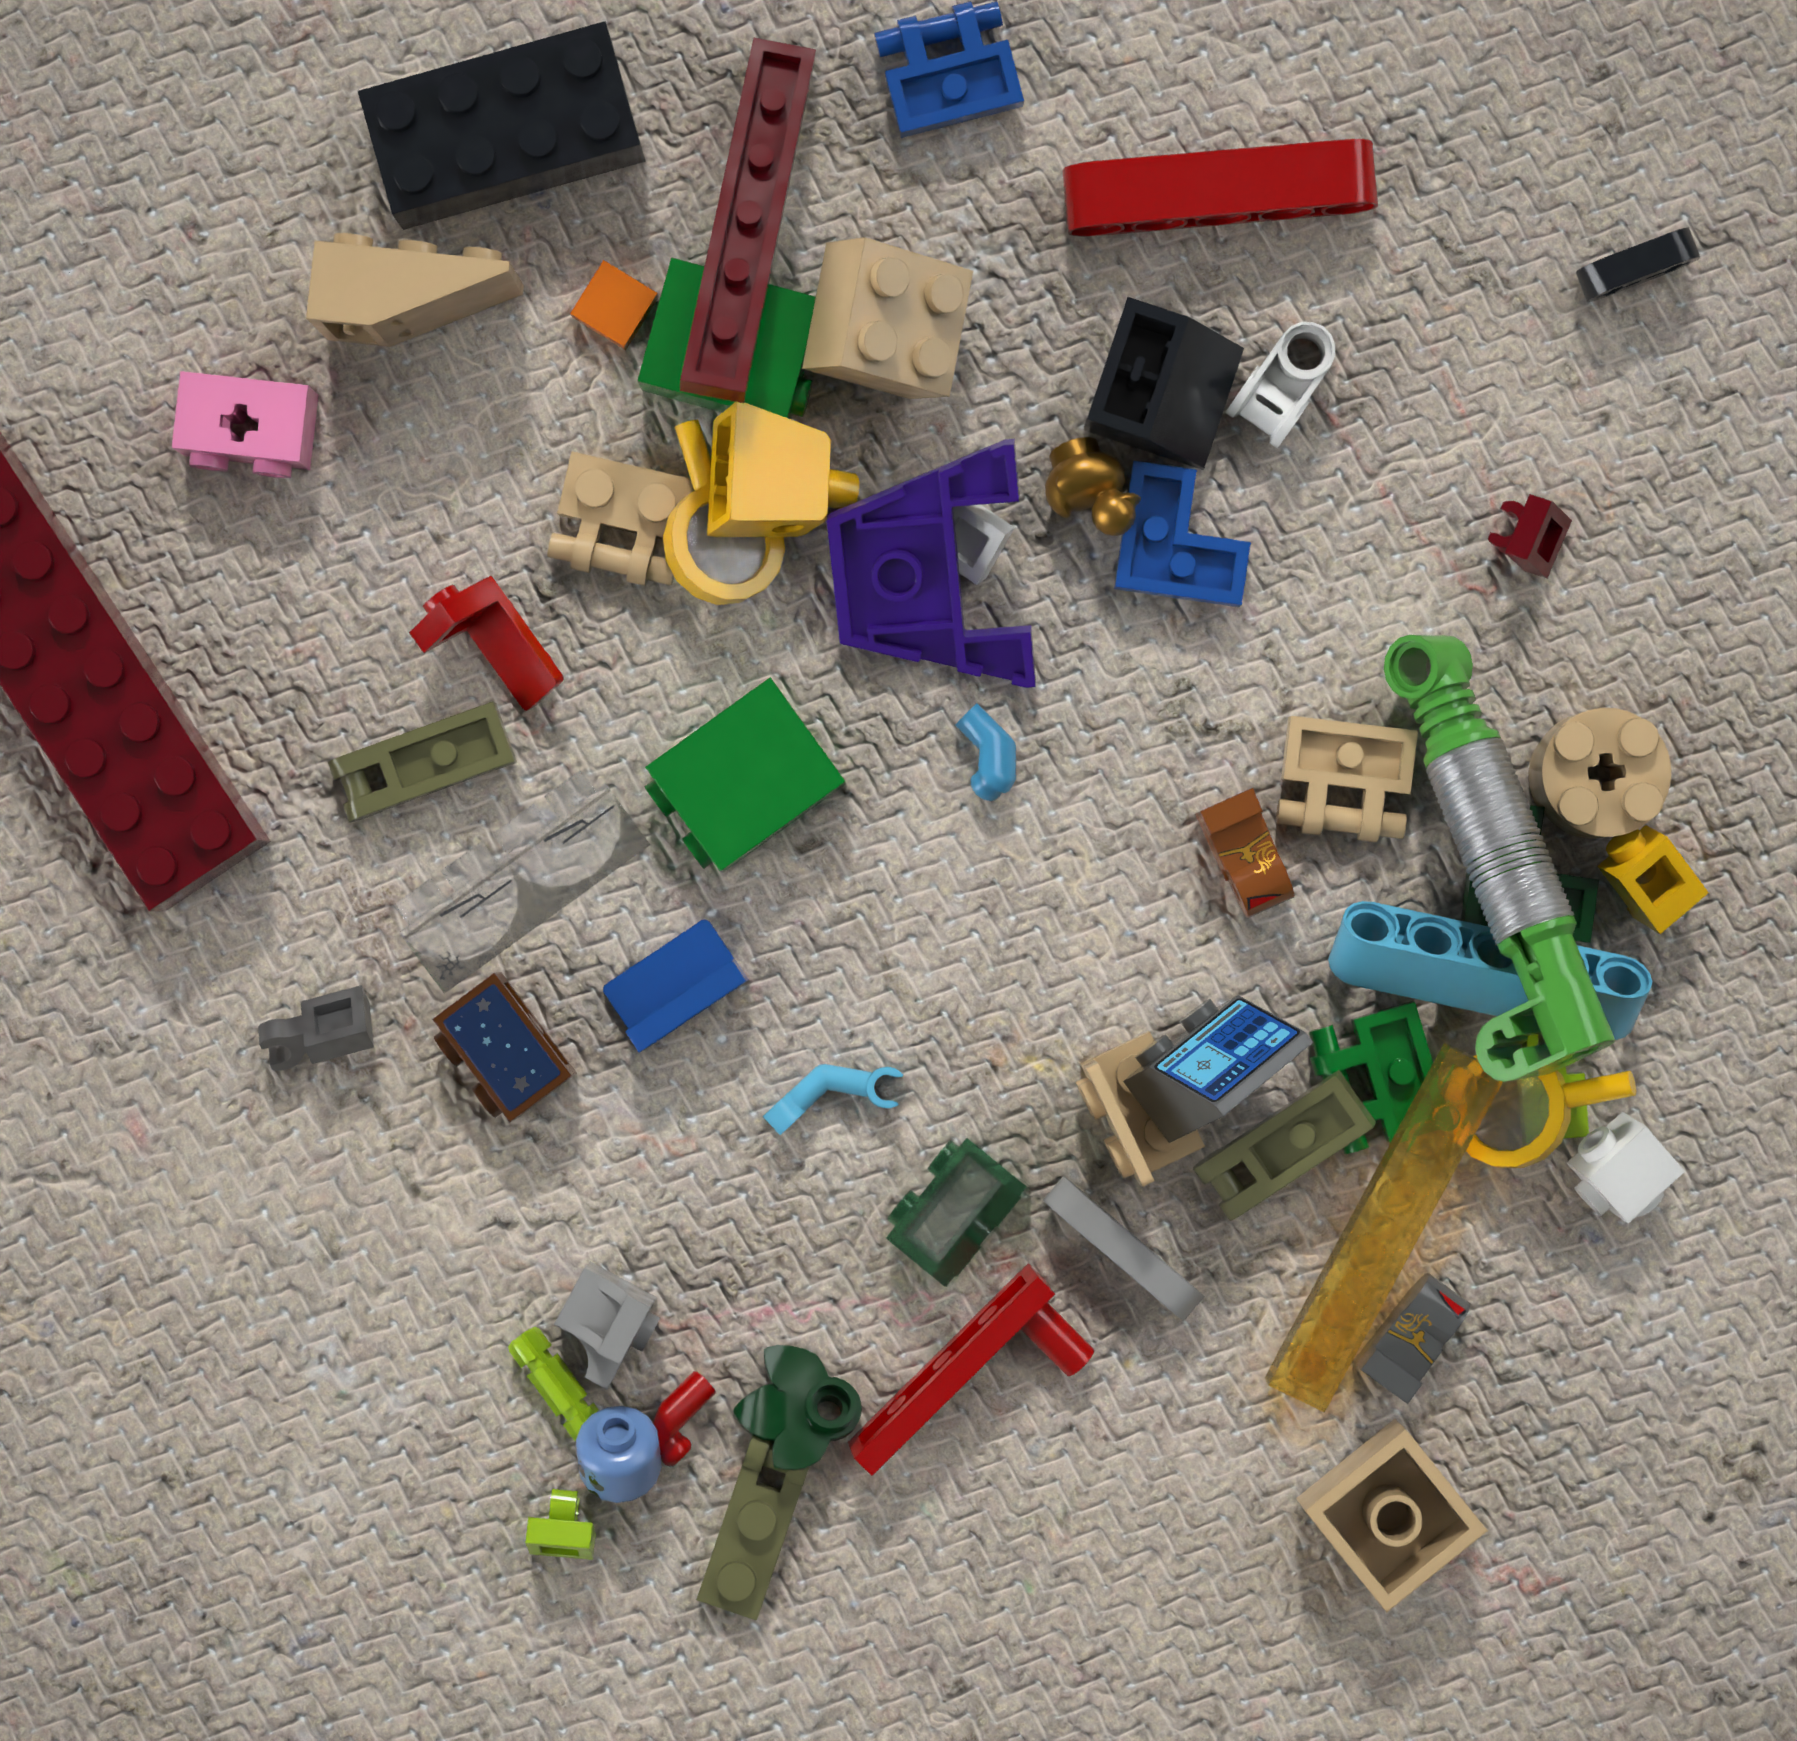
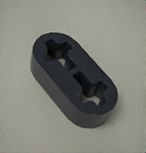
M1689 227L1590 263L1577 270L1576 275L1586 301L1593 302L1687 266L1700 259V254Z

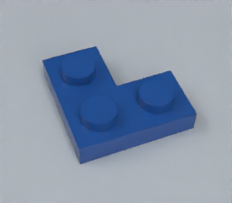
M1133 461L1128 493L1139 495L1141 501L1135 507L1136 517L1134 524L1121 536L1114 589L1232 607H1240L1242 605L1251 542L1188 533L1197 470Z

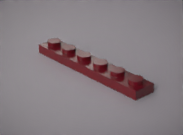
M753 37L682 369L680 391L744 403L815 64L816 49Z

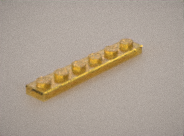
M1444 1042L1264 1377L1268 1386L1320 1411H1326L1503 1081L1495 1080L1485 1073L1477 1058Z

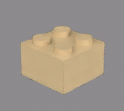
M866 237L826 243L802 369L907 399L950 397L973 270Z
M1393 1419L1296 1498L1304 1511L1386 1613L1488 1531L1410 1433L1396 1419Z

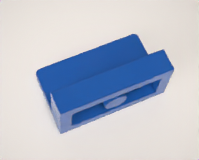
M704 919L605 984L603 992L628 1028L625 1033L640 1053L749 981V979L711 922Z

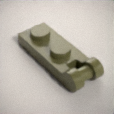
M492 701L330 760L328 765L334 781L341 780L348 799V802H345L343 807L348 821L351 823L517 763L497 704ZM380 765L388 787L372 792L365 771Z
M1338 1070L1224 1147L1209 1154L1197 1163L1193 1170L1203 1184L1209 1182L1212 1184L1222 1198V1201L1219 1203L1220 1208L1227 1218L1232 1221L1373 1129L1376 1121ZM1241 1161L1244 1162L1255 1180L1244 1186L1231 1169Z
M752 1435L696 1600L757 1621L809 1467L796 1471L775 1469L772 1462L774 1443ZM762 1466L786 1474L781 1489L757 1481Z

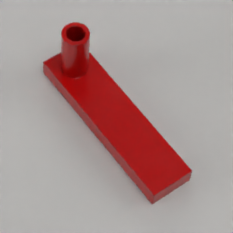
M1028 1263L848 1441L852 1455L873 1476L1019 1330L1031 1339L1067 1376L1076 1374L1089 1362L1094 1354V1348L1048 1303L1055 1293L1046 1280Z

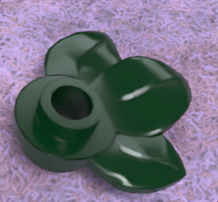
M790 1345L769 1346L764 1349V1364L770 1384L764 1385L744 1397L735 1406L733 1416L749 1434L763 1440L775 1441L772 1449V1462L775 1469L787 1471L804 1470L821 1460L830 1441L843 1439L853 1432L861 1417V1400L857 1391L848 1382L837 1377L828 1376L823 1363L816 1354ZM824 1401H831L839 1407L840 1416L834 1420H826L819 1415L817 1406Z

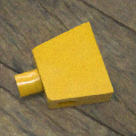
M735 402L713 420L707 536L798 537L806 535L825 522L828 507L841 509L857 502L860 487L858 475L852 472L830 469L831 439L826 432L748 403Z

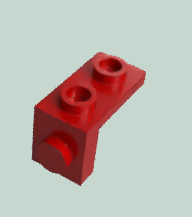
M492 576L460 592L452 584L436 593L422 606L427 615L409 632L423 653H426L467 631L525 711L537 706L564 680L562 673L552 661L550 655L544 650Z

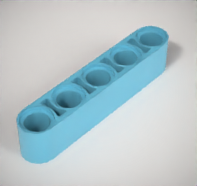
M1361 901L1353 903L1345 910L1328 958L1330 969L1343 982L1357 987L1493 1016L1501 1015L1528 1002L1512 959L1500 954L1498 946L1495 945L1496 940L1493 939V934L1490 933V927L1376 902ZM1577 945L1615 1040L1625 1038L1631 1033L1652 986L1651 974L1643 964L1633 958Z

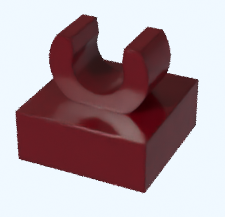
M1529 494L1525 506L1516 501L1503 502L1500 509L1508 517L1517 519V525L1513 534L1509 536H1501L1498 533L1490 532L1488 536L1489 542L1499 551L1510 557L1525 572L1548 579L1572 520L1553 501Z

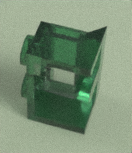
M966 1138L960 1147L950 1140L929 1165L927 1170L935 1178L923 1193L918 1196L910 1190L887 1218L895 1227L886 1239L944 1287H949L955 1282L1031 1187L971 1138Z

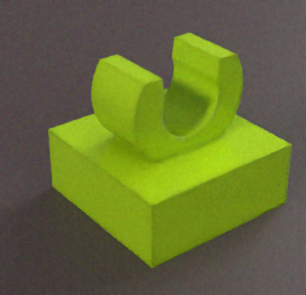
M552 1489L549 1519L528 1517L525 1543L529 1554L593 1560L596 1533L593 1523L578 1521L580 1505L578 1491Z

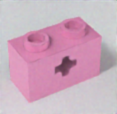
M180 371L172 448L183 456L190 457L189 466L193 468L228 471L229 461L253 464L252 473L257 475L291 478L292 468L310 470L319 395L308 385ZM248 414L250 418L258 423V431H247L243 441L242 438L232 432L233 424H243Z

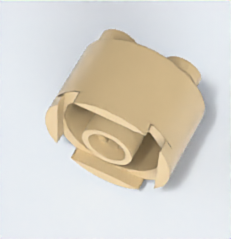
M1596 708L1564 718L1544 735L1530 759L1528 771L1529 788L1536 806L1545 807V816L1564 832L1586 839L1620 836L1639 829L1659 814L1670 788L1671 761L1666 745L1653 723L1626 710ZM1599 761L1601 767L1609 768L1610 780L1602 782V786L1600 781L1595 779L1589 780L1588 768L1598 765Z

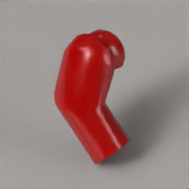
M693 1371L660 1403L653 1420V1424L658 1430L661 1461L669 1467L675 1466L691 1450L690 1440L683 1436L679 1430L716 1394L715 1389L708 1380L696 1371Z

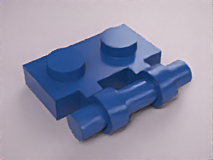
M969 1L952 6L953 13L922 21H917L916 15L897 20L898 27L874 33L880 58L904 52L907 60V66L885 71V80L901 138L1024 106V98L1009 40L983 46L980 32L1003 26L997 1L973 7L972 2ZM959 38L963 51L928 60L924 46Z

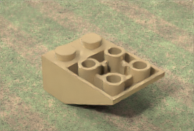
M336 233L334 234L333 242L314 241L306 319L330 341L391 347L523 295L524 285L510 261L501 260L502 253L497 250L482 247H464L462 256L438 254L437 245L423 241L400 240L398 242V249L372 247L373 239L367 236Z

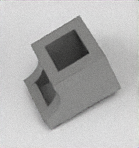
M591 1261L584 1267L554 1325L577 1337L585 1347L588 1356V1368L584 1378L608 1389L630 1347L632 1346L642 1352L660 1317L650 1312L657 1299L656 1296Z

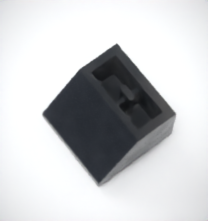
M1127 297L1083 430L1204 470L1244 348L1188 316Z

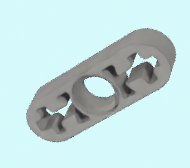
M1065 1176L1059 1180L1043 1199L1052 1210L1181 1320L1184 1321L1205 1297Z

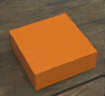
M603 260L570 314L575 320L626 350L659 296L657 292Z

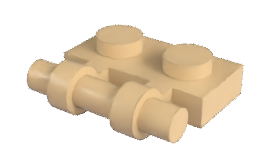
M571 451L557 514L562 517L579 520L581 524L577 537L553 532L548 546L547 557L571 562V569L590 573L593 567L627 575L626 582L646 586L648 580L672 585L674 575L665 558L654 556L657 540H663L669 514L682 498L694 491L691 479ZM602 526L637 534L633 550L599 543Z
M1289 716L1281 780L1306 783L1305 797L1303 802L1279 799L1276 824L1300 827V833L1320 836L1322 830L1356 833L1357 840L1377 842L1379 836L1403 839L1406 830V814L1383 811L1385 793L1411 794L1418 731ZM1328 786L1363 790L1360 808L1327 805Z

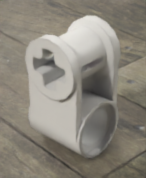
M1300 322L1292 325L1283 333L1261 367L1257 366L1225 413L1232 418L1240 415L1271 436L1270 444L1278 449L1310 403L1309 397L1333 363L1335 343L1332 335L1323 326L1314 322ZM1297 339L1312 341L1318 347L1321 354L1319 366L1311 370L1296 368L1290 362L1287 355L1289 343Z

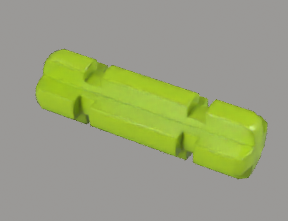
M529 1328L509 1344V1352L521 1368L527 1365L531 1373L527 1377L556 1417L561 1414L565 1417L567 1421L563 1426L576 1442L581 1425L592 1414L600 1410L594 1402L588 1405L583 1399L587 1396L586 1391L557 1353L552 1356L548 1351V1348L552 1345L540 1328Z

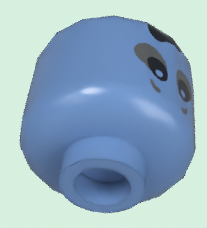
M614 1406L604 1408L592 1414L581 1425L576 1439L580 1478L588 1491L601 1500L614 1503L633 1501L647 1494L656 1484L662 1468L658 1430L650 1418L635 1408Z

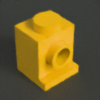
M1647 825L1640 830L1637 829L1628 834L1614 836L1606 846V852L1609 856L1597 866L1628 908L1626 909L1631 916L1658 934L1663 933L1709 893L1670 839Z

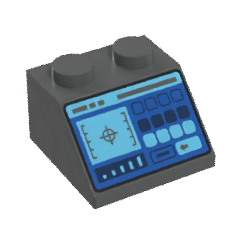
M1239 995L1216 1007L1211 999H1208L1180 1020L1186 1031L1171 1042L1165 1034L1137 1054L1135 1058L1141 1067L1123 1082L1167 1141L1171 1143L1224 1117L1310 1046L1313 1041L1305 1031Z

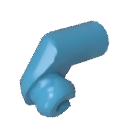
M976 703L955 726L979 749V770L971 777V787L974 793L983 800L993 801L998 799L1001 793L1009 792L1016 780V744L1011 736Z

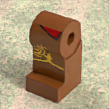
M1253 788L1195 813L1225 881L1229 882L1237 902L1247 918L1288 901L1295 896L1290 878L1261 812L1263 811Z

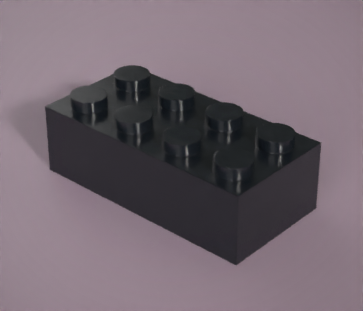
M606 21L358 91L390 209L403 230L646 162Z

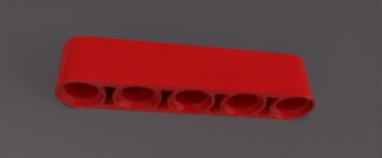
M1343 139L1090 161L1073 164L1062 170L1068 234L1079 237L1347 215L1366 212L1378 207L1373 142L1368 139Z

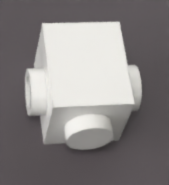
M1623 1111L1607 1126L1599 1127L1590 1132L1579 1144L1578 1153L1567 1162L1569 1167L1582 1180L1574 1188L1580 1197L1598 1215L1602 1216L1606 1211L1610 1210L1628 1224L1635 1217L1643 1216L1652 1211L1661 1202L1664 1191L1685 1172L1645 1125Z

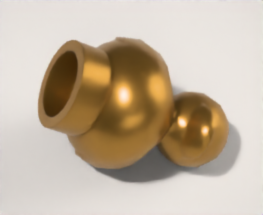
M1092 437L1069 440L1051 451L1049 459L1053 470L1050 472L1045 483L1046 499L1050 507L1064 518H1070L1073 511L1092 508V521L1102 533L1111 536H1119L1126 533L1134 524L1136 517L1135 507L1141 501V497L1135 493L1120 492L1125 483L1124 468L1120 462L1111 455L1102 453L1098 441Z

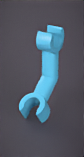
M820 1064L762 1117L781 1135L828 1090L868 1097L874 1105L880 1108H893L899 1104L891 1100L880 1099L874 1090L875 1082L883 1075L892 1077H903L904 1075L892 1067H882L873 1072Z

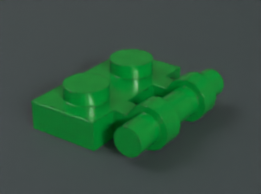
M1414 1001L1352 1018L1351 1023L1358 1044L1340 1048L1333 1025L1309 1031L1315 1056L1310 1057L1315 1076H1322L1324 1080L1339 1070L1351 1086L1346 1069L1364 1064L1374 1099L1363 1101L1362 1103L1374 1120L1380 1119L1387 1142L1391 1143L1451 1125ZM1362 1135L1344 1147V1154L1369 1148L1366 1135Z

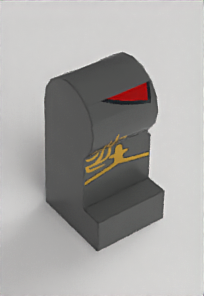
M1424 1274L1401 1299L1357 1355L1353 1363L1408 1404L1422 1386V1378L1443 1351L1441 1349L1443 1345L1454 1335L1464 1321L1470 1309V1303L1431 1274Z

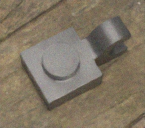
M362 985L300 1001V1016L288 1019H272L258 1026L259 1045L261 1049L269 1048V1060L272 1071L286 1070L296 1066L306 1052L311 1063L314 1064L374 1047L370 1003Z

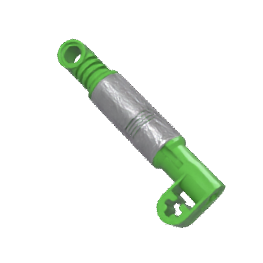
M1407 635L1398 638L1390 646L1384 662L1385 678L1392 691L1406 698L1410 708L1415 709L1413 716L1416 723L1422 724L1419 727L1422 738H1428L1425 741L1427 752L1423 759L1426 774H1429L1428 778L1431 780L1433 791L1436 792L1435 795L1438 798V803H1440V809H1443L1442 812L1445 815V820L1448 821L1447 826L1450 827L1452 838L1455 839L1454 843L1457 845V850H1459V856H1462L1463 866L1467 867L1466 873L1470 874L1469 880L1473 881L1472 887L1476 888L1475 894L1479 898L1478 903L1481 904V909L1484 910L1483 915L1486 916L1485 920L1488 922V927L1491 928L1490 933L1493 934V939L1496 940L1495 945L1498 946L1501 955L1512 959L1528 1002L1492 1018L1482 1026L1476 1039L1475 1050L1477 1059L1485 1073L1495 1080L1504 1082L1550 1074L1615 1042L1614 1035L1573 937L1577 926L1573 916L1574 912L1571 911V906L1568 905L1567 894L1563 893L1564 888L1561 887L1562 882L1559 881V876L1556 875L1557 870L1554 869V864L1551 863L1552 858L1548 856L1549 850L1545 849L1546 843L1542 842L1543 836L1539 835L1540 828H1537L1535 817L1532 816L1533 811L1529 810L1528 799L1525 798V793L1522 792L1523 787L1520 786L1518 775L1515 774L1516 769H1513V763H1510L1511 758L1508 757L1506 746L1503 745L1504 740L1501 739L1498 730L1488 727L1485 719L1479 718L1482 715L1481 709L1478 704H1473L1476 701L1473 690L1467 689L1470 686L1469 681L1473 669L1471 653L1468 648L1454 636ZM1428 657L1430 659L1431 664L1429 676L1427 675L1426 663ZM1542 1034L1545 1044L1521 1048V1044L1528 1040L1529 1035Z

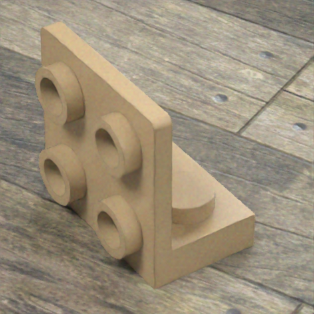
M1150 1031L1080 1063L1086 1077L1075 1082L1091 1116H1094L1095 1120L1103 1116L1107 1119L1114 1135L1103 1139L1119 1174L1122 1175L1123 1179L1133 1175L1143 1187L1155 1181L1151 1174L1152 1172L1205 1147L1198 1130L1169 1143L1123 1082L1141 1067L1135 1056L1154 1042Z

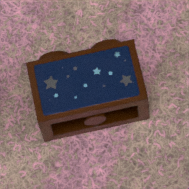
M502 972L490 975L432 1019L441 1030L434 1036L437 1045L454 1066L458 1067L465 1062L479 1081L478 1084L472 1087L473 1092L494 1118L503 1113L509 1122L516 1120L577 1074Z

